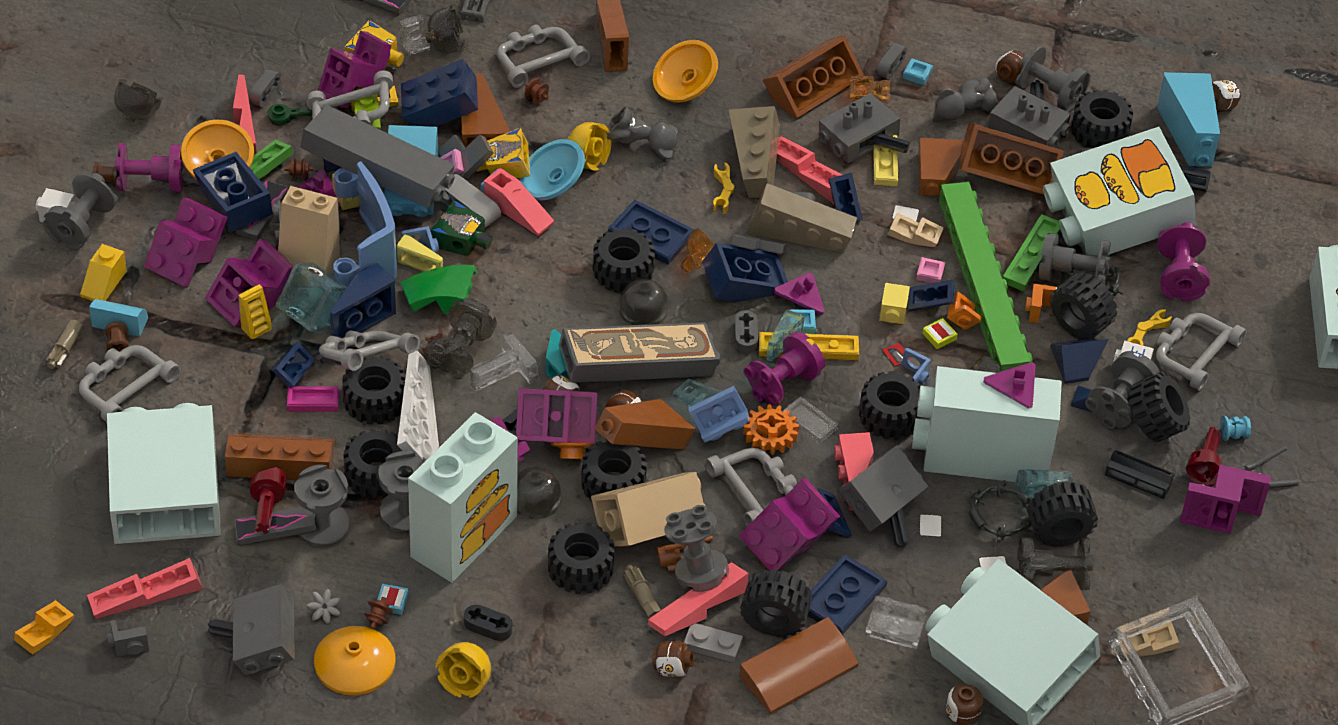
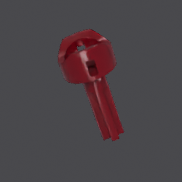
M1214 426L1209 428L1202 449L1192 452L1186 465L1187 474L1195 484H1203L1209 487L1215 485L1219 466L1222 465V460L1216 454L1222 431L1221 429L1216 430Z
M278 467L270 468L251 476L250 494L258 502L256 532L269 533L273 504L278 503L285 496L286 475Z

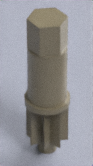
M70 320L57 343L53 345L51 352L46 358L48 361L47 366L50 369L59 368L66 356L69 355V350L82 330L83 324L78 320Z
M628 565L625 568L626 573L624 577L649 619L661 610L640 569L636 566Z

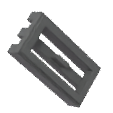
M465 0L461 11V19H466V16H468L472 21H475V18H479V22H484L490 0L483 1L480 12H478L481 0H475L472 10H469L472 0Z

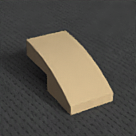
M897 213L887 235L911 244L935 247L944 227L923 217L918 223Z
M1171 621L1149 629H1145L1143 624L1119 633L1127 657L1148 656L1181 648Z

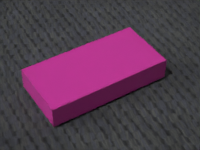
M288 386L287 411L338 412L339 387L294 386L290 388Z

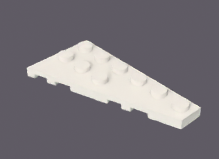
M415 351L408 355L397 445L402 451L414 452L415 456L423 460V457L428 459L439 448L430 365L418 351Z

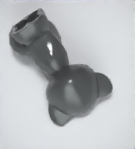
M985 77L965 81L960 86L959 92L951 88L943 89L935 101L933 122L945 119H958L962 116L965 109L981 108L984 112H991L996 106L997 96L989 80Z
M626 106L621 108L612 117L608 126L610 133L607 132L608 139L622 144H631L637 140L648 139L651 149L656 151L660 157L672 158L673 149L677 144L676 135L678 130L676 127L663 121H659L650 127L643 120L633 117L631 110Z

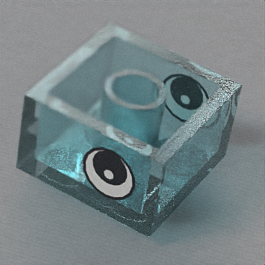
M313 262L295 263L276 303V307L310 332L328 331L331 326L330 311L347 286Z

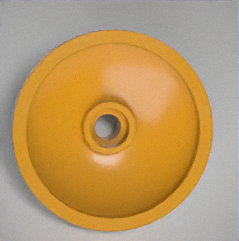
M687 40L672 46L660 57L654 68L653 85L655 90L663 99L670 102H686L698 97L711 85L718 69L716 53L707 43L699 40Z
M210 120L198 124L188 132L181 146L183 165L195 179L193 169L231 153L237 152L249 168L254 159V146L249 134L239 125L226 120Z
M347 626L329 633L318 644L314 654V668L319 680L327 688L344 695H363L379 689L390 679L396 662L395 651L388 638L379 631L364 626Z

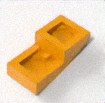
M55 600L37 611L33 622L16 631L14 641L33 655L55 639L72 622L74 614Z

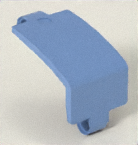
M361 161L356 164L358 175L344 168L338 169L334 174L335 193L338 197L346 199L359 195V213L371 233V236L357 247L359 265L350 258H340L334 262V283L341 289H346L357 273L376 263L395 281L397 279L395 223L381 188Z

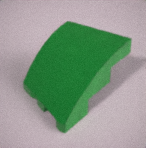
M474 265L439 267L411 276L400 283L414 312L436 300L443 313L447 314L467 303L468 293L473 286L471 279L474 274H477V270Z

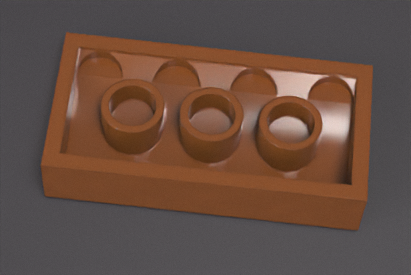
M827 617L740 664L739 677L766 710L772 714L858 667L859 663L845 638L830 618Z

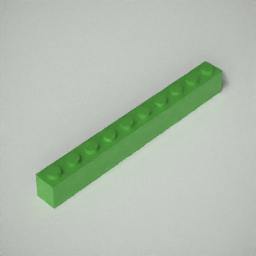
M969 182L941 185L939 204L971 300L976 304L975 312L981 316L979 325L995 373L1032 363V355L1026 350L1025 335L1021 334L1019 330V317L1014 315L1012 297L1007 295V282L1001 277L1000 262L995 259L994 244L989 242V230L983 224L982 209L977 207L976 192L972 191Z

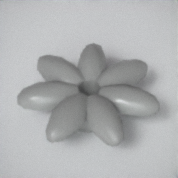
M329 589L325 590L323 597L319 593L313 592L312 595L316 602L306 605L308 609L316 610L312 620H317L322 616L324 622L329 624L330 614L334 616L340 615V612L333 606L337 605L341 599H330L331 593Z

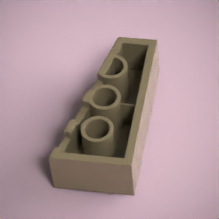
M775 106L729 109L742 177L748 197L760 198L767 183L774 185L780 123Z
M767 183L752 213L746 233L844 253L852 238L857 217Z

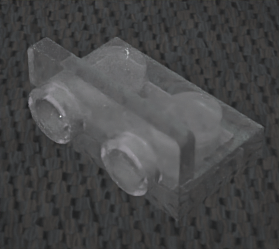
M875 596L865 636L917 649L927 609L915 604L895 601L888 597Z

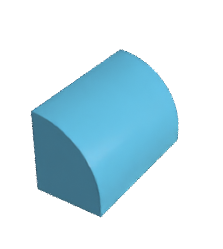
M95 299L89 307L92 327L105 329L112 322H122L128 327L127 334L140 337L148 320L147 311L143 308Z

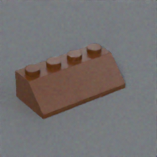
M845 35L826 40L763 79V82L771 99L792 117L798 118L864 77V74Z
M968 123L962 143L960 170L1044 195L1043 186L1053 183L1050 163L1062 159L1064 150Z
M232 433L228 436L225 452L226 475L229 477L251 478L252 475L258 472L278 467L285 473L286 480H298L299 474L311 466L327 465V469H332L336 441L335 438Z

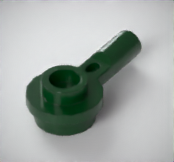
M275 104L268 109L267 116L272 124L280 126L290 123L291 119H296L297 117L312 116V110L308 107L289 108L284 104Z

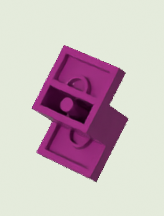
M360 31L354 53L330 48L318 91L323 92L326 98L329 99L352 92L355 86L366 88L374 85V75L379 71L385 70L392 45L369 32ZM350 102L339 106L349 108Z
M188 197L182 198L175 220L159 222L144 267L184 287L189 286L197 263L212 262L227 216Z
M259 239L248 259L227 258L205 299L234 327H241L239 295L260 284L263 287L267 307L272 309L296 268L266 240Z
M519 388L516 437H518V440L595 443L596 430L594 428L596 426L598 393Z
M1220 465L1214 488L1189 482L1180 522L1231 534L1237 511L1261 516L1271 476Z
M804 478L785 497L773 500L747 526L739 537L769 571H780L795 555L806 552L834 524L840 515L814 486Z

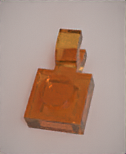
M850 76V100H858L869 93L877 95L881 99H890V80L874 81V76Z
M699 228L691 231L685 247L690 254L683 260L680 267L686 273L691 271L693 265L696 268L701 267L702 261L714 245Z

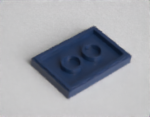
M634 200L608 228V232H612V229L616 228L618 230L628 228L627 230L630 231L632 229L638 230L639 234L644 233L646 239L650 238L655 248L654 258L668 265L695 236L694 229L637 200Z
M844 554L811 590L813 599L808 616L818 622L829 617L843 635L886 588L887 580Z

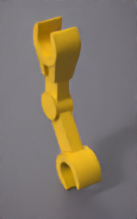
M724 163V171L718 170L717 164L714 166V176L723 185V191L720 197H716L713 200V211L715 212L716 207L722 205L723 214L727 213L729 207L728 200L731 194L734 193V184L730 180V166L727 163Z
M1158 310L1150 320L1139 322L1134 337H1130L1127 341L1143 346L1142 340L1144 335L1152 329L1168 327L1172 316L1162 319L1165 316L1166 310Z

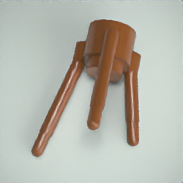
M709 536L703 542L712 541L713 537ZM675 543L657 547L660 568L667 567L668 573L675 572L676 563L681 560L680 550L685 549L687 545Z

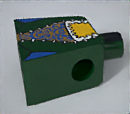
M457 201L451 203L431 229L432 238H437L439 249L464 256L470 255L476 246L489 249L493 241V236L485 233V219Z

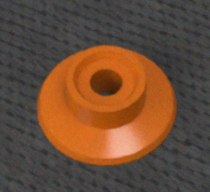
M550 443L552 446L560 448V458L583 459L586 448L596 445L595 443Z

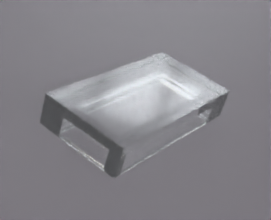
M799 397L784 409V411L790 410V417L796 416V424H799V428L820 444L838 430V424L802 397Z

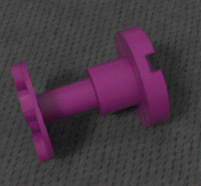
M118 143L115 171H119L120 177H117V191H126L128 175H151L152 180H169L171 192H182L184 179L182 169H184L181 158V145L172 144L169 156H152L151 161L128 160L126 143Z
M1189 222L1161 231L1158 234V250L1165 257L1173 259L1171 265L1161 273L1160 287L1162 293L1170 299H1173V296L1180 297L1181 301H1193L1202 297L1206 293V288L1210 286V277L1207 269L1197 264L1194 257L1198 256L1205 249L1206 237L1204 233L1195 228L1193 223Z
M796 331L784 339L782 347L784 355L777 359V366L773 369H770L760 361H752L744 368L743 372L753 388L752 395L758 402L764 400L768 404L779 405L784 397L780 381L785 378L793 379L798 375L804 379L813 380L822 374L821 370L825 368L824 357L816 344L811 346L807 341L809 337L806 334Z

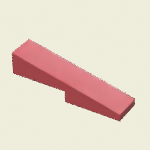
M238 75L233 104L234 123L240 125L251 137L255 155L257 153L245 76Z
M782 136L779 137L776 161L834 204L828 178L842 174L815 161V153Z
M188 558L142 579L135 574L88 594L87 597L93 614L98 619L199 591L203 587L191 559Z
M731 562L728 564L729 574L728 576L725 574L721 578L722 583L719 586L702 592L690 590L649 618L648 625L663 636H667L706 619L708 608L745 593L748 573Z

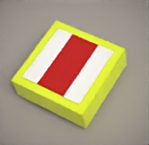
M943 318L924 327L922 334L936 349L957 340L958 335Z

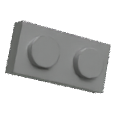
M695 623L690 625L684 642L687 644L689 651L735 663L743 636Z

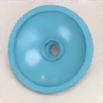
M560 139L549 142L529 157L530 176L520 178V181L536 200L556 198L568 191L579 179L585 164L584 152L572 140Z

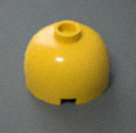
M585 122L576 126L568 137V140L576 142L583 150L585 156L584 169L597 171L599 170L597 166L600 162L603 165L607 162L611 150V140L607 139L606 132L610 133V131L604 124Z
M462 642L453 644L438 657L435 663L440 673L437 676L439 682L446 691L457 697H461V694L469 696L468 698L476 696L485 688L491 677V662L488 655L482 648L473 643Z

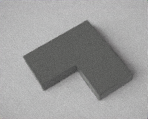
M453 135L438 150L441 156L454 149L461 151L464 172L459 175L465 180L494 154L486 138L482 135H478L466 148L460 137Z
M744 234L733 235L732 239L733 246L751 250L759 249L783 254L787 245Z

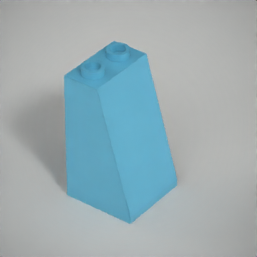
M1164 72L1157 103L1160 115L1189 166L1212 167L1220 137V129L1211 74Z
M389 125L388 134L438 157L437 127ZM385 188L384 196L393 216L414 214L418 217L433 215L434 203L430 208H427Z

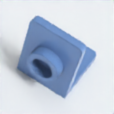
M429 226L401 232V238L404 234L408 236H421L418 242L427 246V248L435 253L439 252L437 238H432Z
M906 348L903 353L902 366L916 373L913 376L914 383L918 382L921 386H924L925 381L930 377L931 359ZM909 357L917 359L920 366L913 365Z

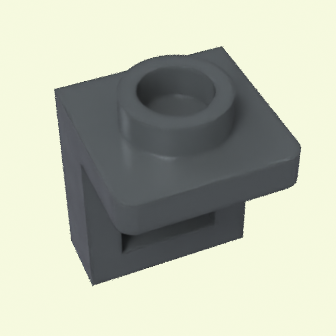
M116 620L110 621L111 631H106L109 647H115L117 657L130 654L136 655L149 651L145 626L118 631Z

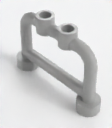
M539 25L531 26L528 29V34L522 37L518 32H512L507 37V42L501 44L496 53L498 60L509 73L508 81L515 88L522 87L527 83L528 75L526 72L569 57L576 66H582L590 59V53L584 46H578L564 29L559 27L541 29ZM550 36L559 37L567 46V49L515 66L506 55V52L509 50L520 51L525 45L533 42L540 44Z
M379 71L374 75V85L326 99L325 94L321 91L310 92L307 96V106L312 110V118L314 119L326 105L336 107L379 94L380 106L376 110L371 112L361 110L354 116V118L370 125L371 121L381 118L389 109V90L393 86V76L388 71Z
M1203 313L1190 314L1183 320L1176 317L1170 326L1172 333L1162 332L1157 340L1159 348L1156 352V358L1162 366L1190 380V387L1200 391L1205 386L1209 377V373L1202 369L1227 341L1239 347L1246 336L1247 329L1239 325L1232 328ZM1193 323H1202L1220 332V335L1190 369L1166 356L1168 351L1171 352L1181 336L1184 337L1188 333Z
M350 330L346 333L345 338L329 336L326 343L320 346L319 353L325 358L341 362L345 369L356 371L362 366L363 358L397 348L408 354L418 351L420 339L417 335L411 333H404L399 336L384 331L359 333ZM383 341L381 343L363 347L365 342ZM351 346L360 348V349H356V350H353V349H347V350H346L347 347H351Z
M128 346L120 352L112 348L105 354V363L98 365L96 362H92L86 367V376L80 381L78 388L81 396L100 410L101 418L107 422V413L122 412L123 409L119 404L158 376L167 383L174 382L180 375L181 367L172 360L165 362L143 346ZM139 355L154 366L106 402L89 389V386L94 382H102L107 373L112 369H120L125 364L126 359L131 356Z
M758 448L744 449L721 459L714 455L704 461L708 475L711 478H715L724 473L751 511L744 513L746 527L763 509L731 465L749 458L760 460L765 473L768 476H772L781 494L787 495L797 484L792 474L787 476L782 474L781 471L784 470V465L780 457L777 456L771 459L766 452Z

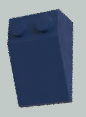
M237 152L193 169V173L213 210L227 216L224 227L229 233L273 215L270 192Z
M716 243L702 261L714 297L718 300L739 302L777 295L774 293L775 288L788 282L777 253L769 251L751 250Z
M378 263L357 273L331 309V336L345 338L346 333L350 330L362 333L396 314L395 280Z

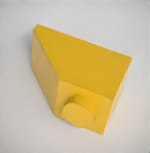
M104 244L100 246L90 260L80 293L82 298L90 301L95 299L107 300L127 272L124 251Z

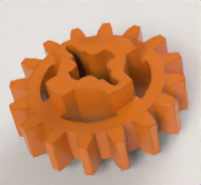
M768 404L767 409L758 406L757 412L750 411L749 422L744 425L743 435H746L745 441L746 443L752 442V448L760 447L764 452L770 450L771 455H774L775 450L784 453L785 446L791 449L793 442H797L799 424H796L797 418L796 416L790 417V410L782 412L781 406H778L776 409H772L771 404Z

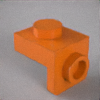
M1033 285L1032 295L1027 297L1025 311L1029 312L1028 322H1039L1041 305L1050 306L1051 294L1057 287Z
M960 292L954 293V304L949 305L947 318L963 330H967L981 322V316L975 312L976 304Z

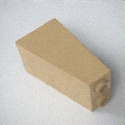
M290 186L281 203L278 252L296 268L287 284L321 293L324 292L334 272L333 264L336 260L340 259L338 200L336 197ZM307 267L320 270L324 273V276L311 273Z
M696 472L681 473L591 496L597 524L603 528L602 532L607 531L609 533L610 539H613L614 547L629 546L664 536V527L667 523L666 517L669 514L692 509L697 505H705L701 494V482Z

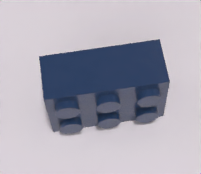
M458 60L401 83L402 118L408 126L436 127L478 110L477 78L465 60Z

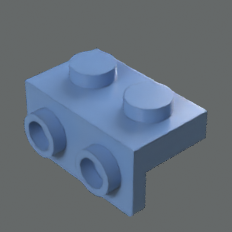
M734 386L688 408L704 443L710 440H717L724 433L732 429H740L749 422L748 410Z

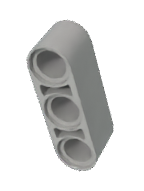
M454 174L455 179L452 186L444 190L440 199L442 203L449 207L453 201L459 202L485 219V227L501 217V210L492 199L460 175Z

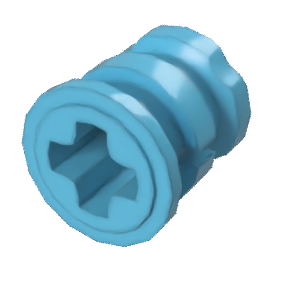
M1222 416L1220 420L1222 440L1227 441L1229 437L1232 439H1239L1240 437L1249 439L1251 435L1250 419L1247 416H1243L1241 419L1239 417L1228 419L1227 416Z

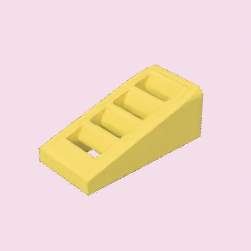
M404 234L397 244L398 263L422 272L443 267V258L412 237Z

